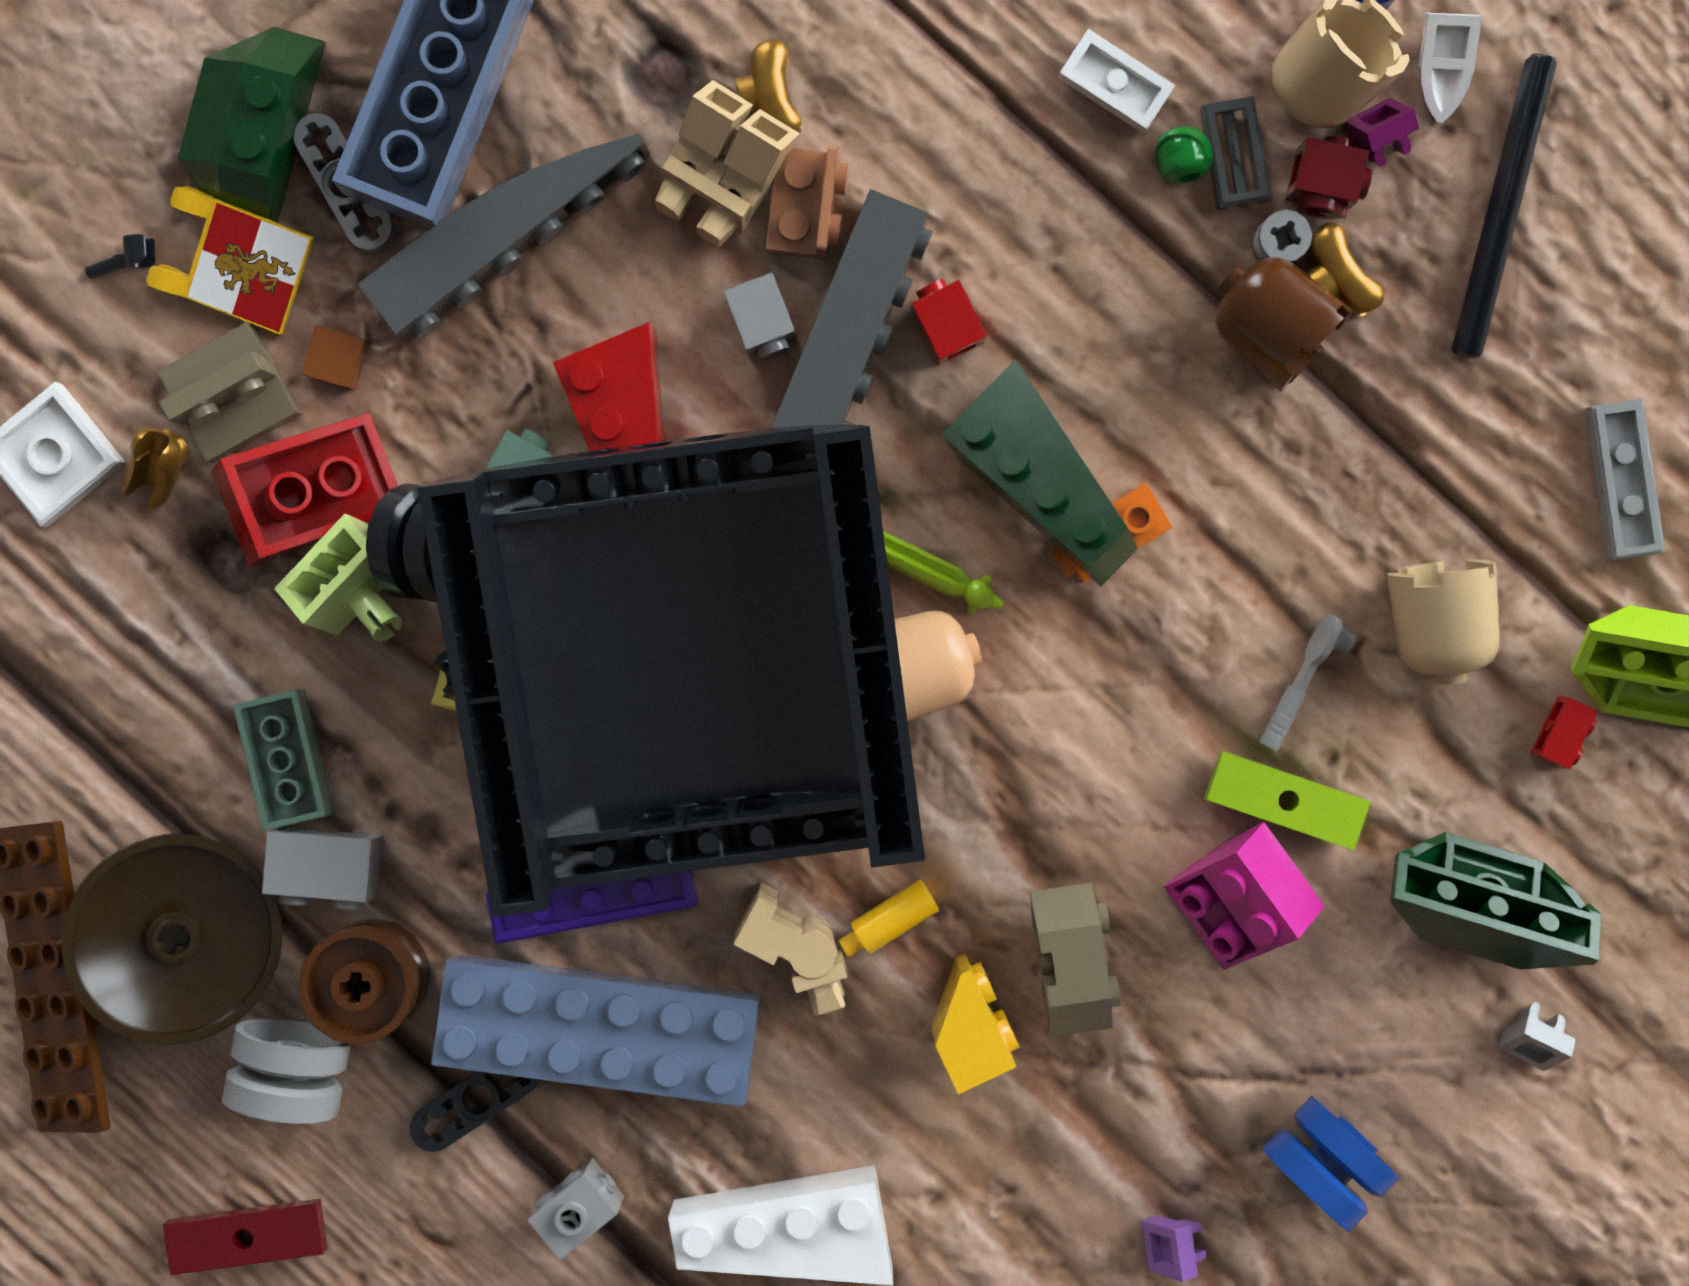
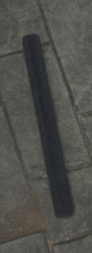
M1534 53L1525 60L1452 345V352L1461 357L1477 358L1483 354L1557 65L1556 59L1549 55Z

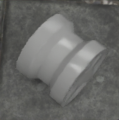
M1282 210L1273 213L1265 219L1253 234L1252 249L1254 256L1258 261L1268 257H1281L1294 264L1307 252L1311 245L1312 232L1309 223L1305 217L1295 211ZM1287 232L1290 236L1291 241L1294 242L1293 244L1289 243V239L1286 236Z

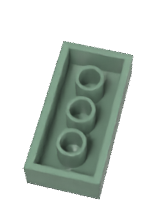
M305 689L288 691L234 704L235 716L263 831L334 814Z

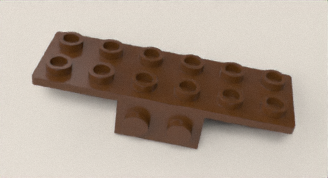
M58 820L0 828V911L5 920L9 945L7 959L13 971L17 996L15 1009L21 1022L25 1047L23 1060L29 1072L32 1091V1115L36 1120L39 1132L100 1133L109 1130L111 1127L95 1026L102 1024L92 1017L77 999L68 982L62 958L63 925L68 907L74 896L64 826L62 821Z

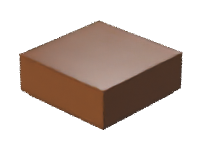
M315 325L301 375L355 391L369 341Z

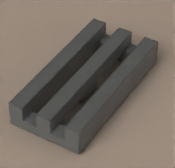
M1254 96L1202 105L1200 115L1203 132L1208 137L1213 151V161L1209 168L1217 211L1225 210L1232 206L1243 207L1249 203L1257 202V204L1268 202L1271 199ZM1241 110L1255 187L1253 191H1247L1234 112ZM1218 114L1222 116L1235 194L1230 195L1216 115Z

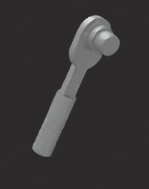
M1329 614L1318 623L1307 644L1305 661L1292 686H1287L1273 713V717L1270 719V723H1268L1259 741L1263 745L1276 751L1279 750L1290 725L1293 723L1307 695L1304 692L1318 665L1327 659L1332 649H1338L1347 653L1354 646L1356 636L1347 631L1339 617Z

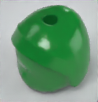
M1189 126L1175 127L1166 131L1157 141L1154 153L1159 171L1167 183L1182 184L1197 180L1207 172L1213 161V151L1208 137L1200 129Z

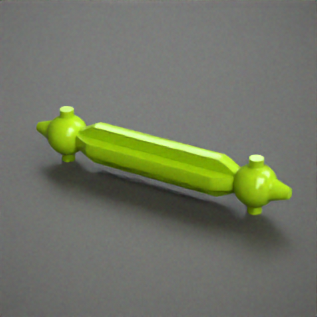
M883 531L889 568L947 596H964V600L967 603L966 610L974 614L976 610H982L987 607L1002 608L1004 602L994 593V589L990 584L992 582L990 576L983 575L981 579L971 581L961 568Z

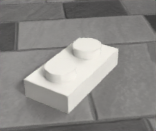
M1090 29L1086 31L1058 76V79L1143 134H1145L1176 86Z

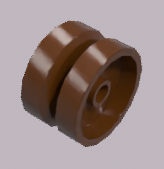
M376 918L353 922L315 945L304 961L298 984L302 1009L313 1026L332 1040L353 1045L378 1041L410 1018L426 997L430 978L427 955L415 935L395 922ZM363 981H369L370 986L366 985Z

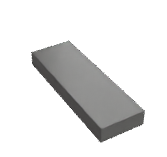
M1643 399L1585 408L1607 561L1665 553Z

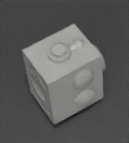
M592 1157L580 1168L570 1173L554 1189L544 1194L537 1201L527 1221L539 1234L540 1240L548 1245L559 1260H562L617 1215L624 1195L616 1187L612 1177L605 1173Z

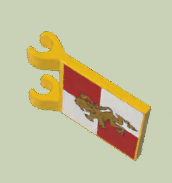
M190 186L175 187L170 199L171 206L178 210L206 218L189 275L166 264L151 266L146 279L148 286L187 298L282 335L314 237L216 199Z

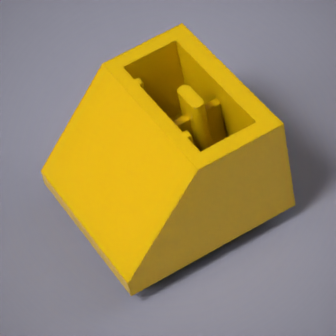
M966 953L955 958L932 1022L935 1047L958 1095L1016 1068L1012 1051L1020 1048L1003 1008L993 1012L989 1004L997 1000L981 962L971 966Z

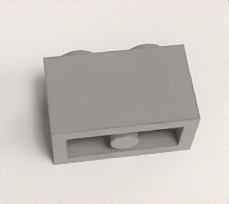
M285 826L267 831L262 894L279 895V903L285 905L311 904V898L331 900V908L344 910L361 909L362 902L366 903L379 896L384 835Z

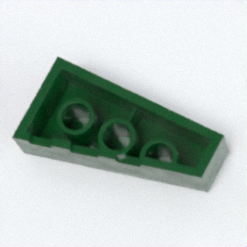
M1016 359L942 434L957 458L1100 587L1138 550L1124 521Z

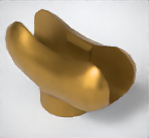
M777 39L763 41L756 45L750 55L751 75L735 78L738 96L753 104L747 119L761 109L800 133L802 118L791 103L786 86L785 74L789 52L786 46Z
M1328 222L1312 233L1311 245L1305 253L1311 268L1305 271V273L1353 310L1352 316L1367 315L1381 306L1384 302V288L1380 283L1366 275L1355 261L1348 248L1345 229L1339 224Z
M146 427L139 430L131 438L129 458L122 482L124 496H129L142 485L150 484L154 487L146 509L154 510L160 508L169 499L177 482L181 467L190 458L191 453L186 442L179 435L167 429Z

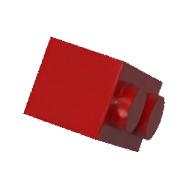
M1557 696L1530 754L1556 767L1570 770L1572 765H1576L1581 758L1583 752L1581 746L1586 736H1589L1595 729L1597 723L1595 717L1598 711L1570 697Z

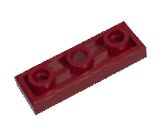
M321 1198L173 1218L163 1224L170 1275L323 1255L328 1249ZM242 1229L248 1230L252 1234L253 1240L245 1238Z

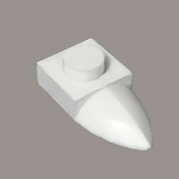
M1425 12L1418 67L1421 68V87L1424 100L1437 123H1443L1456 110L1470 86L1475 69L1482 16Z

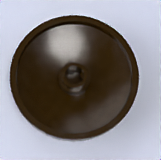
M180 833L150 836L134 841L111 853L98 863L82 881L71 900L62 933V958L68 982L81 1005L92 1017L111 1031L128 1039L154 1045H177L211 1037L227 1029L245 1016L260 1000L273 979L282 947V922L276 898L274 895L262 894L263 875L242 854L219 841L203 836Z

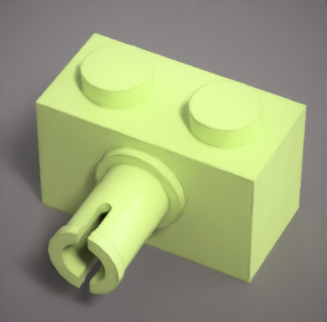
M344 514L274 588L304 625L338 636L357 616L377 642L385 641L395 635L386 624L390 623L398 631L401 628L402 618L381 597L379 592L382 589L377 585L369 570L366 553L368 523Z

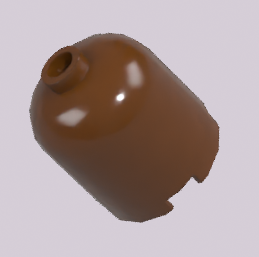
M1268 257L1257 261L1247 270L1237 265L1224 279L1218 289L1225 296L1217 307L1215 322L1218 333L1265 379L1282 392L1288 383L1291 384L1324 348L1320 345L1322 341L1334 329L1339 330L1353 310L1292 262L1281 257Z

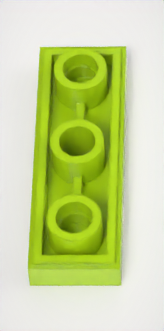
M1220 750L1203 798L1207 801L1354 851L1371 804L1369 800ZM1289 790L1293 797L1292 803L1286 808H1281L1279 796L1284 791Z

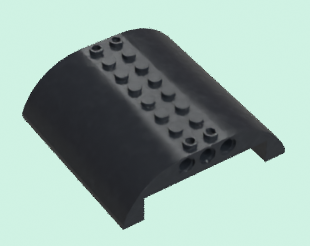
M835 424L780 427L608 448L482 469L436 480L417 487L493 917L547 910L553 892L557 888L869 848L871 868L925 861L870 426Z

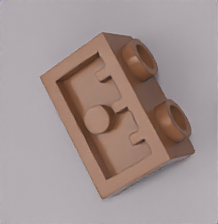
M828 146L827 152L792 148L785 156L773 179L765 247L766 253L827 260L829 245L839 246L842 215L833 214L835 194L845 195L848 163L839 162V147Z

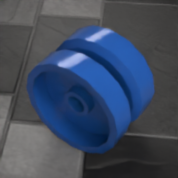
M1311 1095L1294 1113L1296 1124L1314 1143L1308 1147L1292 1132L1279 1129L1262 1149L1315 1204L1342 1228L1350 1232L1368 1213L1366 1203L1348 1185L1350 1180L1353 1178L1372 1196L1383 1197L1400 1177L1376 1154L1378 1149L1342 1115L1337 1118L1318 1099Z

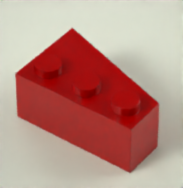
M651 322L642 324L553 362L589 451L664 441L660 401L661 387L657 359V333Z

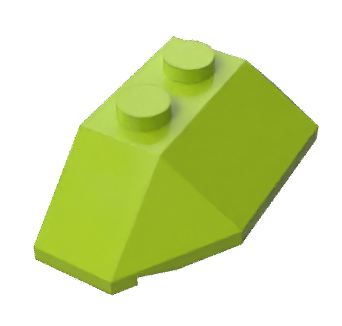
M1628 605L1590 623L1570 668L1573 675L1580 681L1599 710L1603 713L1689 728V615Z

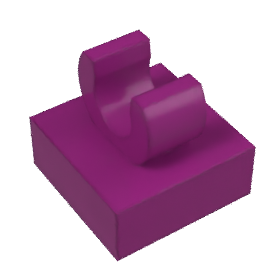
M1391 97L1356 114L1345 122L1349 139L1364 147L1365 150H1369L1368 159L1380 167L1386 165L1383 155V149L1386 145L1393 142L1395 150L1406 155L1411 150V141L1407 135L1420 129L1415 110Z

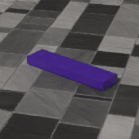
M693 871L557 888L553 892L547 910L493 917L489 892L486 893L495 944L696 907L699 904Z

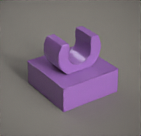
M1159 1215L1142 1220L1149 1271L1181 1282L1197 1277V1263L1204 1260L1207 1255L1206 1250L1194 1247L1192 1234L1203 1230L1202 1224L1187 1219L1177 1221Z

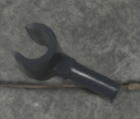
M142 234L123 236L124 254L114 255L111 258L85 267L86 275L88 278L93 279L126 267L150 268L156 261L155 239H146Z

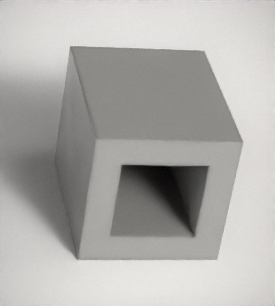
M773 272L724 290L749 357L759 353L761 360L780 355L790 349L788 342L797 339Z

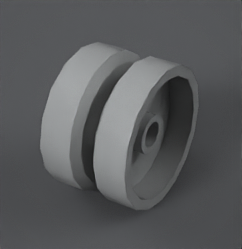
M286 1019L242 1021L236 1024L230 1055L240 1065L227 1070L222 1103L232 1111L265 1121L290 1124H313L330 1121L338 1116L343 1091L342 1083L333 1076L347 1069L351 1044L332 1040L316 1029L312 1023Z

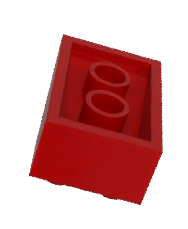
M370 413L221 458L211 470L249 568L315 545L344 514L369 523L376 504L390 489L398 486Z

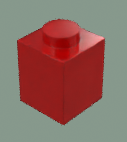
M940 279L916 292L919 300L912 303L911 313L938 366L984 344L987 335L960 280L947 285L944 279Z

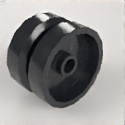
M405 483L390 489L376 504L368 523L366 553L369 570L377 585L391 596L437 602L417 489L420 485Z

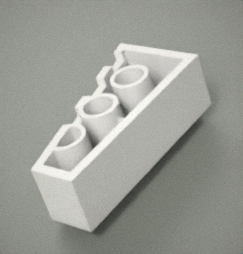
M875 1165L680 1198L673 1201L668 1221L678 1270L893 1285V1266Z

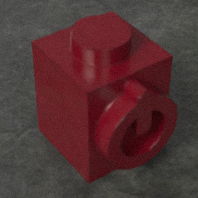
M1327 136L1324 140L1307 137L1296 149L1285 200L1297 202L1296 210L1304 215L1321 219H1345L1347 211L1358 202V199L1364 200L1369 191L1373 173L1372 169L1366 168L1369 150L1355 148L1356 143L1345 137Z

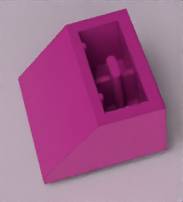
M1265 822L1227 839L1164 886L1223 970L1298 940L1325 907Z

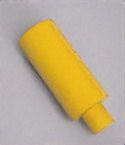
M919 879L850 922L853 931L838 941L848 957L853 956L864 948L869 954H872L936 914L940 909L922 880Z

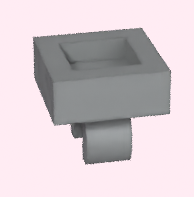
M1534 1002L1521 1010L1518 1022L1502 1030L1498 1049L1542 1071H1546L1572 1057L1576 1039L1563 1033L1566 1022L1565 1017L1560 1014L1549 1019L1547 1024L1539 1021L1540 1004Z

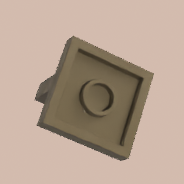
M249 322L241 324L157 371L170 396L159 401L168 420L188 427L204 458L210 463L219 461L221 458L230 455L302 415L254 325Z

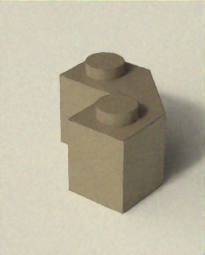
M1092 882L1030 891L1032 925L1040 960L1042 995L1050 1036L1113 1028L1112 1007L1121 1006L1117 977L1116 975H1109L1103 934L1110 933V922L1106 903H1096Z

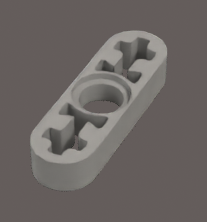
M313 113L303 117L297 123L294 130L295 146L348 239L365 253L378 254L386 251L393 244L396 237V225L390 213L351 197H337L333 192L332 178L348 141L343 130L332 118L325 114ZM320 128L324 133L332 132L326 138V143L338 159L328 162L325 155L315 145L308 147L314 141V136L311 133L313 130ZM325 165V167L320 171L319 167ZM362 205L367 215L375 222L382 220L383 224L377 228L380 237L374 241L366 235L359 237V233L365 227L359 215L351 209ZM345 210H351L349 214L346 216Z

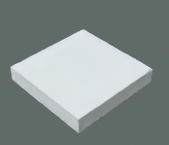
M58 382L50 385L0 426V477L41 527H49L126 464L124 459L64 385Z

